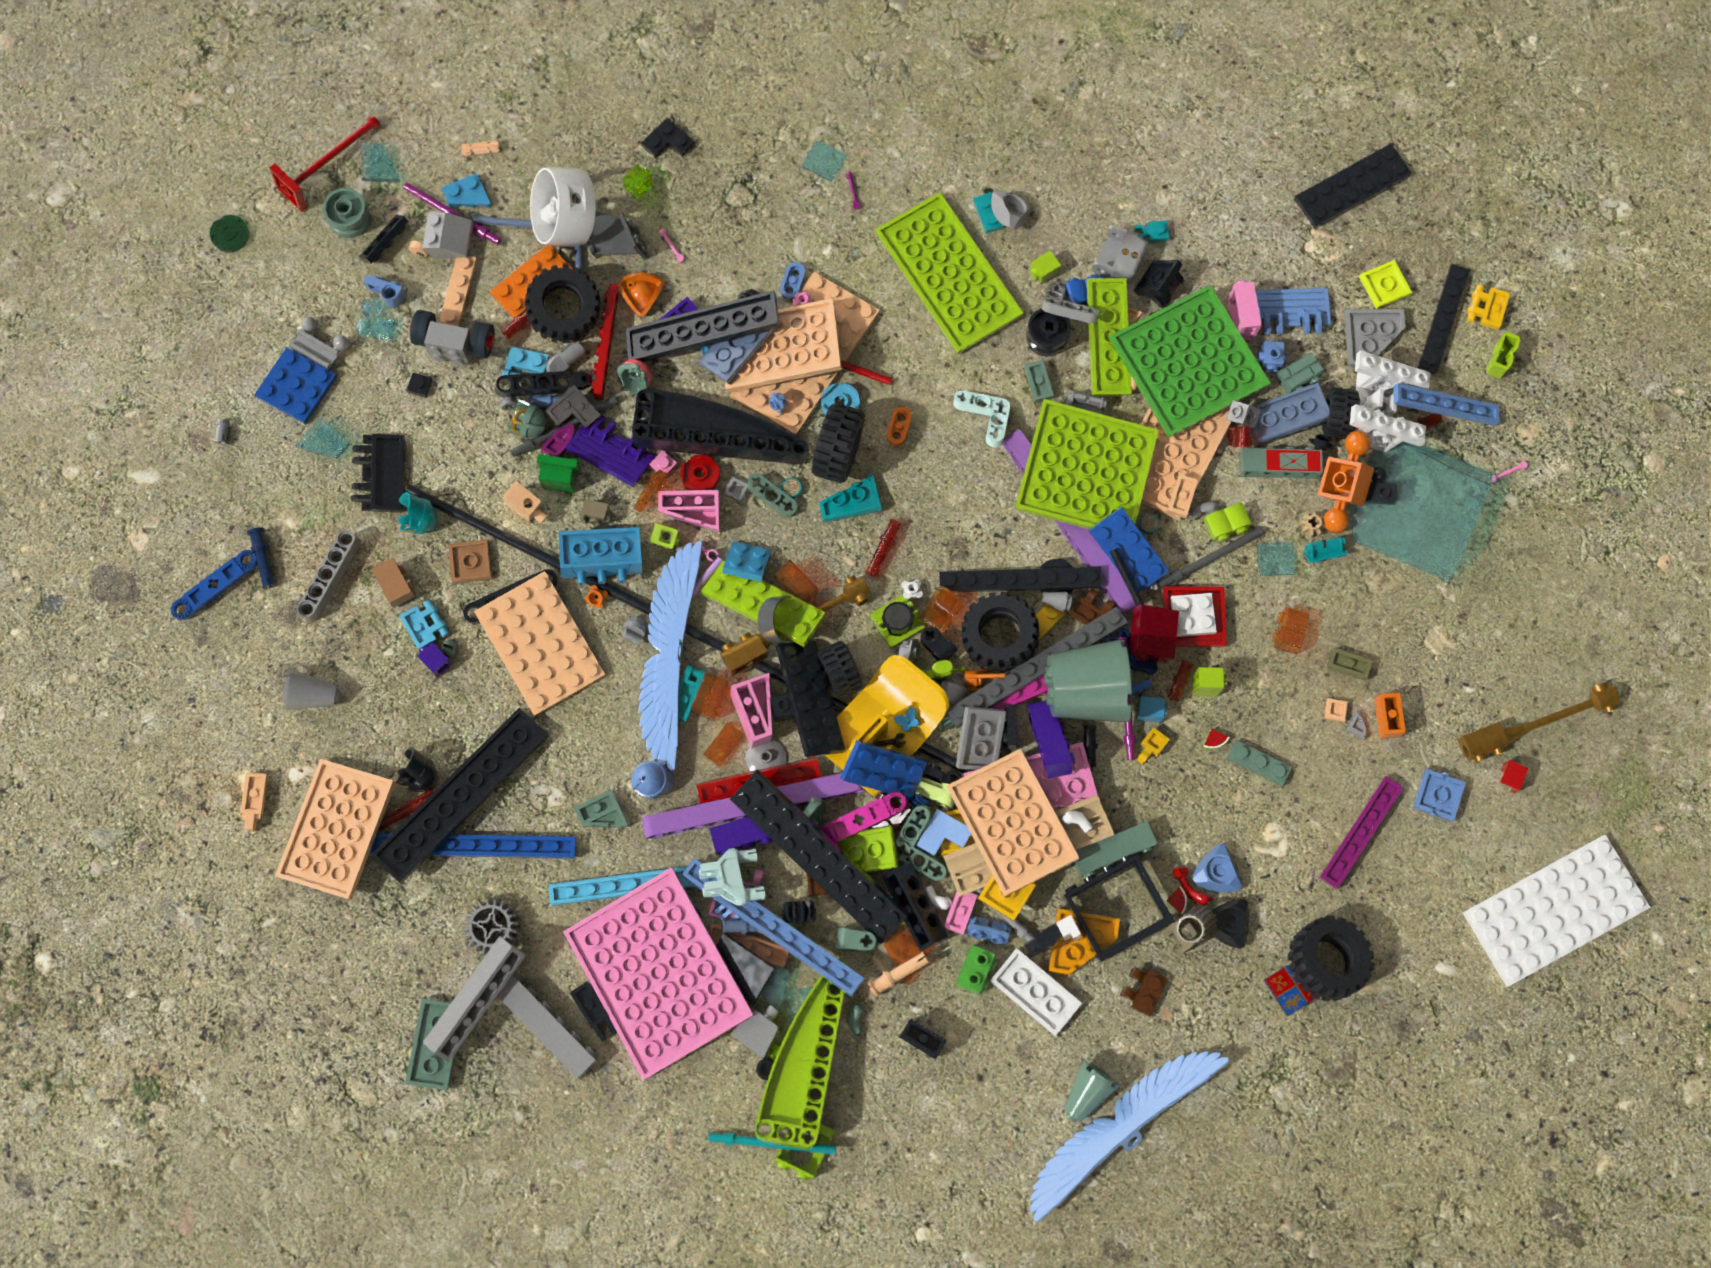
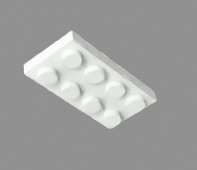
M1017 948L990 980L993 985L1054 1036L1058 1034L1082 1004Z

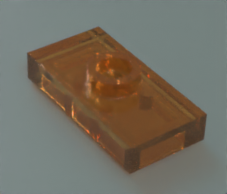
M727 722L703 756L721 767L742 739L744 733Z

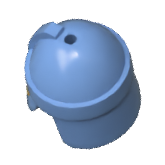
M658 761L643 762L635 768L632 774L633 790L647 799H653V797L659 795H667L674 787V772L668 768L667 764L664 767Z

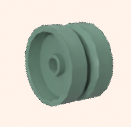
M340 188L332 191L323 202L325 219L336 235L343 238H354L363 234L369 227L371 215L363 197L357 191L350 188Z

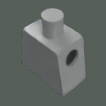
M771 1005L768 1006L763 1015L754 1010V1016L741 1022L731 1032L734 1038L762 1059L766 1057L779 1030V1027L773 1021L780 1012Z

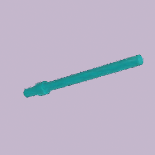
M726 1132V1134L709 1133L708 1141L724 1143L727 1146L739 1144L836 1155L837 1148L832 1145L815 1144L812 1149L804 1150L763 1142L756 1137L737 1136L735 1133Z

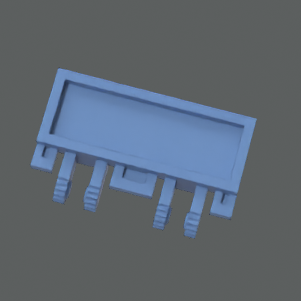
M1328 288L1255 290L1260 319L1264 322L1265 335H1270L1271 321H1276L1277 334L1283 333V327H1300V320H1302L1304 334H1309L1310 332L1309 320H1314L1316 333L1322 332V326L1331 325Z

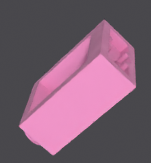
M1239 281L1234 284L1227 299L1230 317L1245 341L1255 340L1262 325L1254 282Z

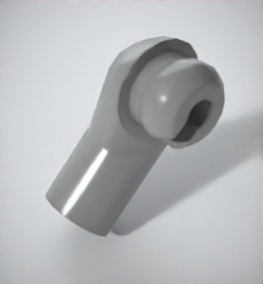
M1212 501L1199 502L1188 512V516L1194 521L1202 513L1208 512V514L1218 511V508Z

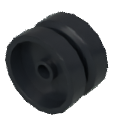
M1042 308L1035 311L1030 317L1026 332V341L1029 348L1037 355L1051 357L1061 353L1067 345L1071 330L1069 318L1047 313Z

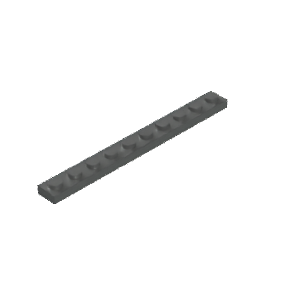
M1117 607L1113 608L1007 672L1006 677L994 680L948 708L947 716L956 729H958L963 724L965 707L991 709L1042 678L1044 673H1046L1048 655L1096 645L1126 627L1128 621Z

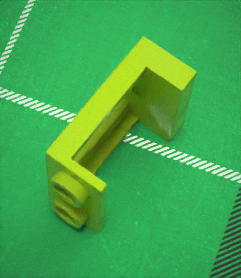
M806 1117L807 1121L814 1122V1120ZM820 1124L819 1133L822 1135L818 1144L829 1145L835 1130ZM788 1130L784 1140L792 1137L790 1130ZM779 1149L774 1159L778 1162L776 1166L786 1171L791 1168L797 1171L796 1176L808 1181L809 1177L814 1178L825 1155L824 1153H813L806 1166L796 1167L790 1161L789 1155L791 1150Z

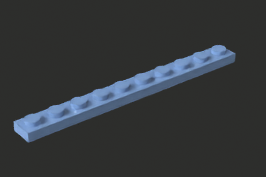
M694 858L682 873V877L702 890L704 882L716 881L717 878L700 879L699 869H701L700 865L702 863ZM721 896L712 897L851 997L864 981V977L755 900L747 901L745 905H735Z

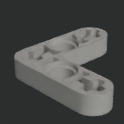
M1049 284L1042 305L1043 311L1087 323L1097 322L1100 313L1097 309L1064 301L1066 288L1059 284Z

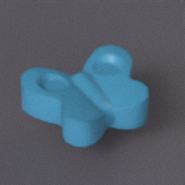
M913 707L907 710L906 715H897L894 718L895 723L903 726V731L909 732L911 727H918L920 725L919 720L916 719L917 711Z

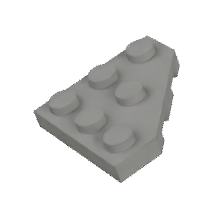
M1404 309L1345 310L1348 367H1355L1356 354L1359 351L1377 356L1382 353L1405 329Z

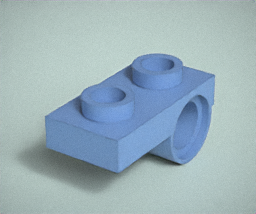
M376 275L373 277L365 276L363 282L367 290L380 293L388 307L396 308L404 301L406 293L400 283L395 281L390 283ZM396 294L393 298H388L389 295Z

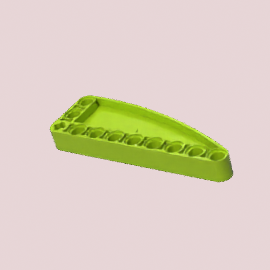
M837 958L842 963L848 966V963L844 959ZM820 976L798 1010L773 1063L755 1126V1135L760 1141L804 1150L812 1149L817 1142L844 997L843 990L837 995L831 994L829 988L836 985L823 976ZM832 1006L836 1009L837 1013L830 1016L826 1013L825 1009ZM824 1027H829L832 1029L833 1034L826 1037L822 1034L821 1030ZM820 1048H825L828 1050L829 1055L822 1058L818 1055L817 1051ZM821 1069L825 1072V1077L817 1079L814 1077L813 1072ZM813 1090H817L821 1094V1098L817 1101L812 1100L809 1096V1093ZM808 1112H814L817 1115V1120L809 1122L806 1120L805 1115ZM762 1125H767L770 1127L771 1132L769 1135L763 1136L759 1133V1128ZM784 1129H788L792 1133V1137L788 1140H784L780 1136V1132ZM806 1133L810 1134V1138L813 1139L809 1144H806L805 1139L801 1138V1136L805 1137Z

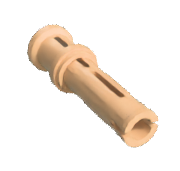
M921 952L890 972L888 970L883 971L881 976L874 980H868L867 983L874 996L878 997L879 993L887 988L895 987L897 981L929 964V960L926 959L925 953Z

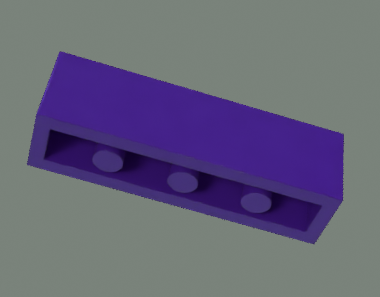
M1046 701L1029 704L1028 719L1048 779L1072 774V765H1075L1073 753H1069L1070 744L1068 737L1064 738L1063 736L1065 730L1063 723L1058 721L1060 717H1052L1050 705H1047Z
M749 817L709 828L715 852L717 855L721 854V856L730 848H741L742 851L753 848V844L761 842V845H766L773 842Z

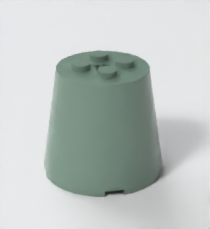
M1115 640L1048 655L1044 683L1048 686L1046 703L1050 705L1052 717L1123 723L1130 721L1131 704H1127V694H1132L1127 648L1122 647L1124 646V640Z

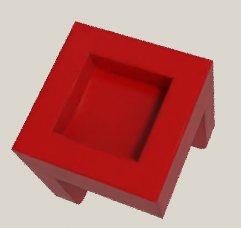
M1511 760L1506 761L1500 770L1503 772L1500 783L1511 787L1510 792L1515 794L1521 790L1529 768Z

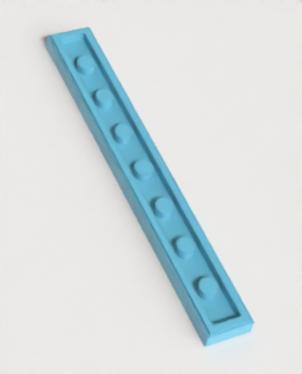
M687 867L673 868L684 889L696 887L682 877V873ZM668 869L549 884L551 906L622 897Z

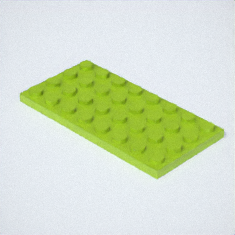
M940 192L875 229L876 235L957 354L1023 316V312Z

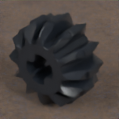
M793 901L782 904L781 913L783 921L786 923H811L816 920L817 913L813 901Z

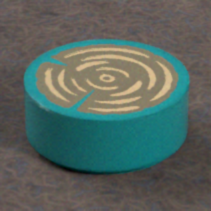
M788 478L782 483V491L793 499L797 498L802 491L801 483L796 478Z
M1145 514L1139 522L1140 530L1148 535L1154 534L1160 526L1159 518L1154 514Z

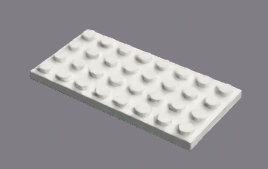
M1602 835L1462 913L1506 987L1651 907L1607 836Z

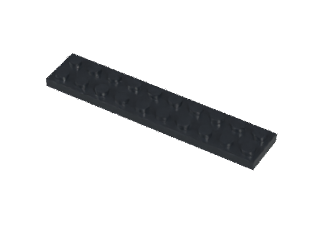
M518 708L371 854V857L395 880L402 884L549 737V734L522 709Z
M758 769L730 798L746 816L865 930L871 932L880 944L910 915Z

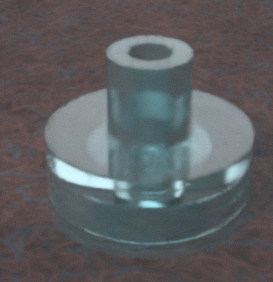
M376 298L363 300L361 311L367 318L378 317L381 314L382 307L379 300Z

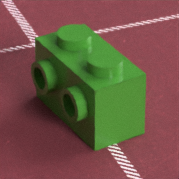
M971 945L955 986L977 995L980 994V991L985 992L989 982L986 976L988 971L993 972L997 960H994L995 954Z

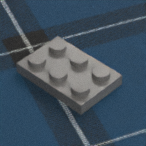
M965 707L956 767L958 769L978 770L998 760L1006 716L1005 710Z

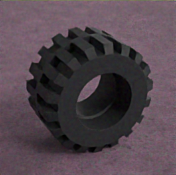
M1332 387L1326 398L1330 410L1328 420L1322 422L1323 434L1326 437L1346 439L1356 429V427L1350 425L1351 407L1355 404L1360 405V396L1357 390Z
M842 640L818 651L823 670L837 696L840 697L862 687V679L847 645Z

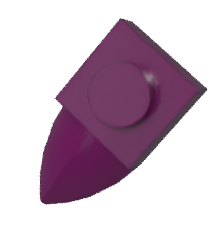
M569 424L556 430L543 444L541 451L554 457H562L567 451L566 445L573 437L574 425Z

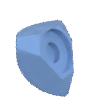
M1218 844L1212 848L1199 862L1193 874L1194 882L1207 890L1235 892L1242 888L1239 872L1225 844Z

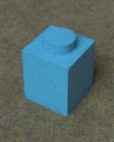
M1140 696L1136 720L1161 723L1164 717H1167L1168 705H1165L1164 698Z

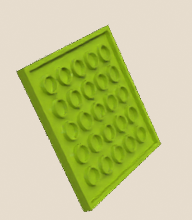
M1044 399L1015 510L1090 529L1122 506L1136 525L1159 430Z

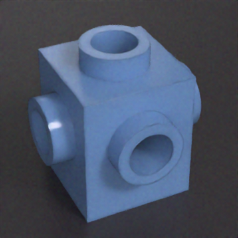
M1264 341L1260 351H1258L1257 362L1260 363L1262 370H1266L1268 373L1280 371L1287 361V353H1284V342Z

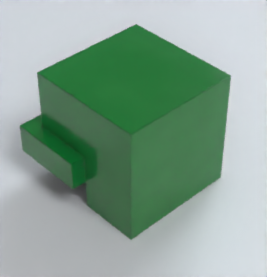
M538 454L537 464L540 468L538 480L542 488L574 493L577 474H579L580 469L578 458L568 459L554 457L550 454Z

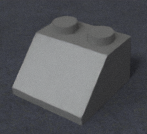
M446 212L428 213L422 249L432 258L468 257L473 221Z

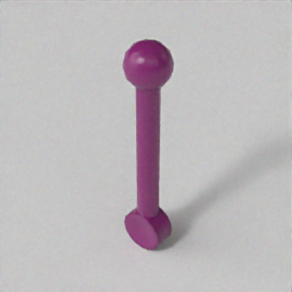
M848 172L846 178L849 180L852 192L853 208L858 210L860 202L857 201L852 180L853 174Z

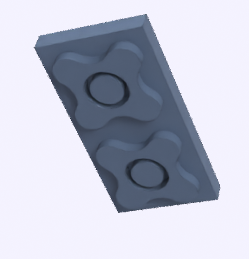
M776 328L715 343L698 363L729 384Z
M1319 382L1253 406L1261 411L1255 429H1250L1258 446L1327 421L1330 408Z

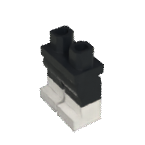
M1070 915L1045 928L1040 934L1038 931L1033 933L1034 939L1026 942L1025 946L1031 957L1040 953L1046 956L1050 954L1048 950H1055L1065 940L1072 937L1074 942L1082 939V936Z

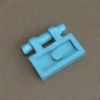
M431 600L423 603L426 609L422 612L418 606H415L399 615L419 651L423 646L437 641L434 636L435 633L440 632L443 638L450 634L447 630L446 622L440 618L439 610L436 605L432 604ZM428 617H431L435 623L430 627L425 620Z

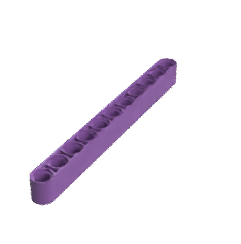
M1017 429L1004 437L1002 444L1024 475L1031 444L1023 432ZM1055 520L1086 567H1101V589L1108 599L1115 603L1114 607H1117L1122 615L1133 609L1136 605L1120 572L1091 535L1089 529Z
M842 773L777 787L797 807L808 805L813 796L826 801L866 791L860 785L843 781L840 778ZM730 798L645 816L642 818L646 839H653L731 822L748 816Z

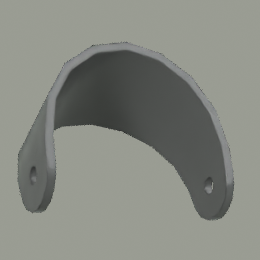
M774 596L762 603L758 612L759 631L767 641L772 643H793L791 640L781 639L774 626V613L777 605L781 600L791 598V596Z

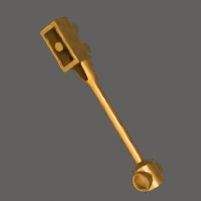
M851 576L845 580L846 585L843 586V594L817 608L827 612L845 601L852 604L856 603L859 607L870 601L871 592L862 577L857 579L855 576ZM748 632L739 638L741 642L734 645L732 642L725 644L720 655L733 677L768 658L766 648L773 643L767 641L761 633L751 635Z
M1607 682L1591 688L1590 700L1524 725L1503 729L1501 723L1498 722L1466 734L1457 741L1466 759L1469 761L1474 759L1475 763L1487 759L1486 754L1492 752L1496 756L1505 752L1504 747H1507L1508 744L1531 730L1592 707L1597 711L1604 710L1605 714L1617 709L1615 705L1619 704L1620 698L1617 690L1612 685L1608 686Z

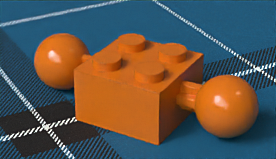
M1353 431L1346 437L1345 448L1349 453L1347 460L1328 457L1318 496L1335 501L1334 508L1328 510L1323 517V524L1326 530L1331 533H1341L1348 527L1349 516L1345 512L1347 503L1362 507L1365 504L1374 468L1359 463L1360 456L1366 454L1371 447L1370 437L1363 431Z

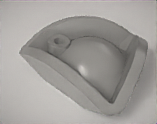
M996 190L992 192L991 206L996 219L1001 224L1012 229L1020 228L1030 215L1033 208L1032 205L1024 198L1009 192Z

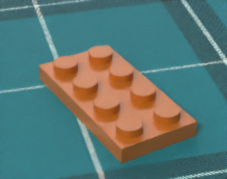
M546 245L494 287L490 294L517 321L526 313L525 295L527 294L529 283H532V278L535 275L539 276L541 270L545 268L550 270L553 265L563 268V264H569L552 246Z

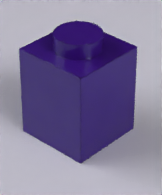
M433 642L430 645L423 646L419 651L420 654L417 655L436 677L452 665L449 659Z

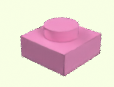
M661 451L649 464L664 479L678 465L664 451Z

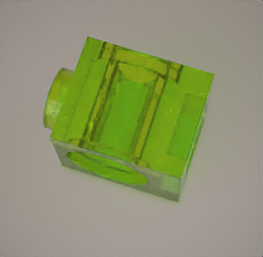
M637 164L622 179L624 189L638 200L653 185L652 173L646 167L642 168Z

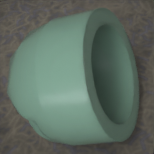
M446 640L441 644V652L447 657L454 656L458 651L457 644L452 640ZM445 645L452 646V647H453V650H451V649H449V648H446V647H444V646H445Z

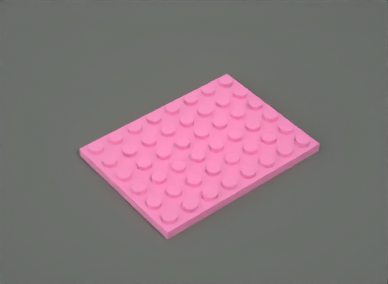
M672 867L563 931L643 1080L754 1016L753 1011Z

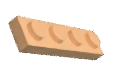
M476 257L456 258L439 323L460 327L477 264Z

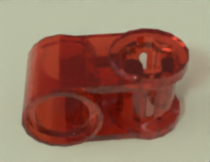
M1251 427L1228 428V445L1234 446V448L1252 447Z

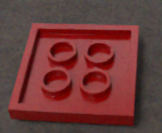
M1163 587V608L1171 610V596L1212 593L1216 634L1177 637L1176 647L1227 646L1224 587Z

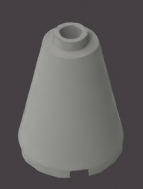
M287 670V674L290 676H288V680H285L282 703L286 704L282 706L283 710L334 706L335 702H339L340 690H337V685L295 670Z

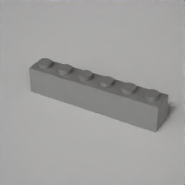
M499 936L423 1043L434 1054L449 1062L526 955Z
M514 971L497 997L580 1080L598 1062L595 1058L597 1054L590 1046L585 1048L580 1043L582 1038L574 1030L570 1033L565 1028L567 1023L559 1015L555 1017L551 1013L553 1008L545 1000L541 1003L536 998L538 993L530 985L526 987L522 983L524 980L522 976Z

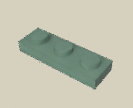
M1238 740L1234 741L1226 758L1281 787L1284 785L1292 768Z

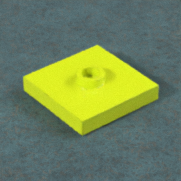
M1395 260L1364 272L1359 276L1376 309L1411 296L1413 293Z

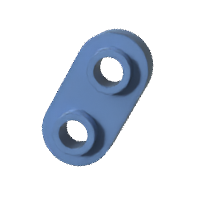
M793 262L786 268L780 286L781 296L786 300L795 299V294L801 290L805 278V268L801 263ZM794 272L799 273L798 276H793L792 274ZM791 289L793 292L787 293V290Z

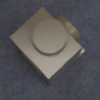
M585 499L580 515L583 524H586L587 521L597 526L610 523L612 511H610L608 504Z

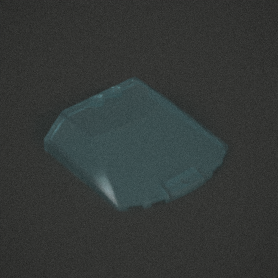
M1403 441L1387 452L1379 450L1367 465L1373 468L1381 466L1386 470V478L1381 483L1397 484L1395 505L1365 503L1364 507L1352 505L1350 523H1352L1354 542L1448 581L1465 552L1491 487L1492 474L1423 446Z

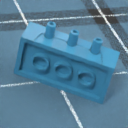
M640 527L558 531L561 578L577 577L578 584L585 585L586 577L598 576V583L605 584L606 576L618 575V581L624 583L627 581L626 574H642Z

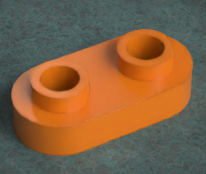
M898 407L892 413L887 431V440L893 446L902 445L907 438L912 415L910 410L905 407ZM899 417H904L905 420H904V421H899L898 418H899ZM897 434L900 438L894 439L893 436Z

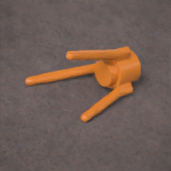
M988 669L965 671V687H970V691L976 692L981 689L977 685L981 686L982 678H1004L1006 674H985L993 673L989 672Z

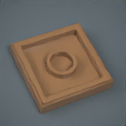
M488 539L448 544L452 584L493 579Z

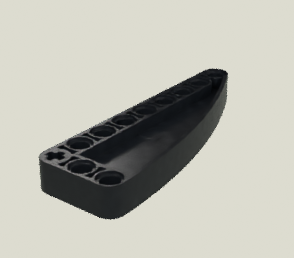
M642 389L637 393L632 426V441L637 448L797 465L807 461L809 446L806 441L754 415L716 402L678 393L652 389Z

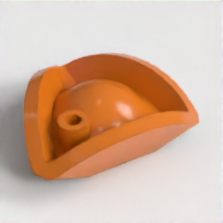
M633 273L625 276L618 283L624 299L639 317H644L664 286L662 278L650 273Z

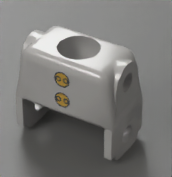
M1115 225L1109 226L1107 232L1108 239L1103 244L1097 262H1094L1092 271L1095 275L1103 276L1104 278H1126L1127 284H1132L1144 257L1148 242L1126 229Z

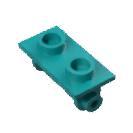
M1338 536L1326 539V546H1324L1322 540L1308 543L1307 546H1304L1305 552H1303V555L1309 563H1318L1322 560L1348 555V552L1343 547V545H1346L1345 538Z

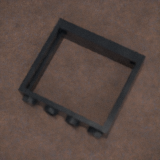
M1129 854L1121 858V864L1115 867L1112 864L1101 870L1102 874L1095 877L1092 874L1083 879L1084 884L1078 887L1074 884L1065 889L1066 894L1062 896L1099 963L1175 922L1138 855L1132 857ZM1133 865L1163 919L1101 952L1072 898Z

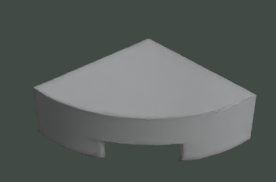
M1355 712L1345 730L1364 740L1367 734L1366 725L1363 717L1358 712Z

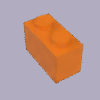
M1400 693L1379 694L1374 699L1379 739L1400 738L1406 733Z

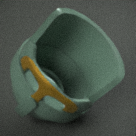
M517 397L516 412L508 427V432L523 438L539 436L544 432L547 425L545 414L540 410L539 406Z

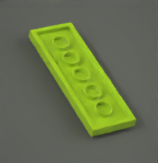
M1088 278L1086 280L1087 304L1089 307L1095 308L1100 312L1096 323H1088L1092 396L1131 395V375L1109 340L1111 335L1129 326L1126 278Z
M722 561L701 590L702 595L758 623L760 607L768 598L791 596V598L781 600L776 607L774 613L775 630L778 634L805 647L826 617V613L763 580L759 582L724 574L722 572L725 561Z

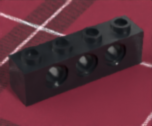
M911 863L897 867L882 876L892 898L910 914L904 921L920 952L939 944L949 937Z

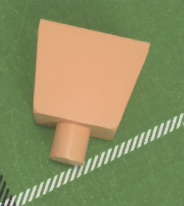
M517 481L514 482L503 496L504 504L529 522L534 518L542 524L549 515L541 509V500ZM532 505L531 508H526L525 506Z

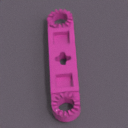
M892 792L819 828L836 843L902 812L907 806V798L901 792ZM894 796L900 797L902 801L901 807L894 808L891 805V799ZM857 814L864 817L863 825L861 826L859 823H854Z

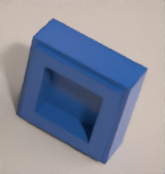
M1149 680L1131 685V697L1149 691L1151 688Z

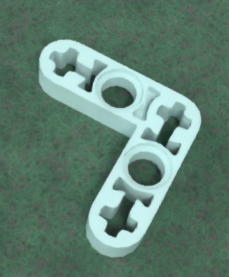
M969 391L956 392L953 400L955 408L990 416L986 443L991 447H1000L1004 440L1010 410L1009 401L1004 398ZM984 402L986 403V406L981 407L978 406L977 403ZM999 407H1003L1002 413H998ZM1000 420L1003 424L996 425L993 421ZM994 432H998L997 439L993 438Z

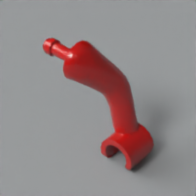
M1178 867L1172 871L1173 878L1179 880L1188 897L1202 906H1206L1208 901L1214 900L1212 896L1207 897L1206 894L1192 889L1186 878L1189 874L1187 867Z

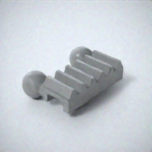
M305 317L301 321L302 328L297 331L298 336L293 343L289 342L288 344L295 352L297 351L300 355H304L318 365L330 370L339 357L340 351H344L349 347V340L347 337L339 335L335 337L333 341L334 347L331 348L307 334L316 329L317 322L313 317Z

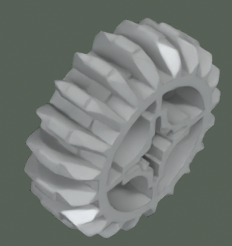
M490 898L486 901L487 905L483 901H479L480 908L473 905L472 909L475 912L473 914L470 912L466 913L467 916L471 917L470 920H463L464 924L469 925V927L462 929L463 932H469L464 937L465 940H471L469 946L474 947L476 945L475 951L478 953L483 948L484 955L494 945V943L491 944V941L494 940L496 934L505 933L503 939L516 942V938L512 937V935L519 934L520 932L514 929V927L520 926V922L513 921L517 919L518 914H511L514 908L512 906L507 908L508 903L505 901L500 905L499 899H495L493 905ZM492 910L486 920H478L482 914ZM498 911L505 915L507 927L499 924ZM492 922H494L493 924L498 928L491 929L490 931L483 925L488 926L491 925ZM475 927L484 930V943L478 939Z

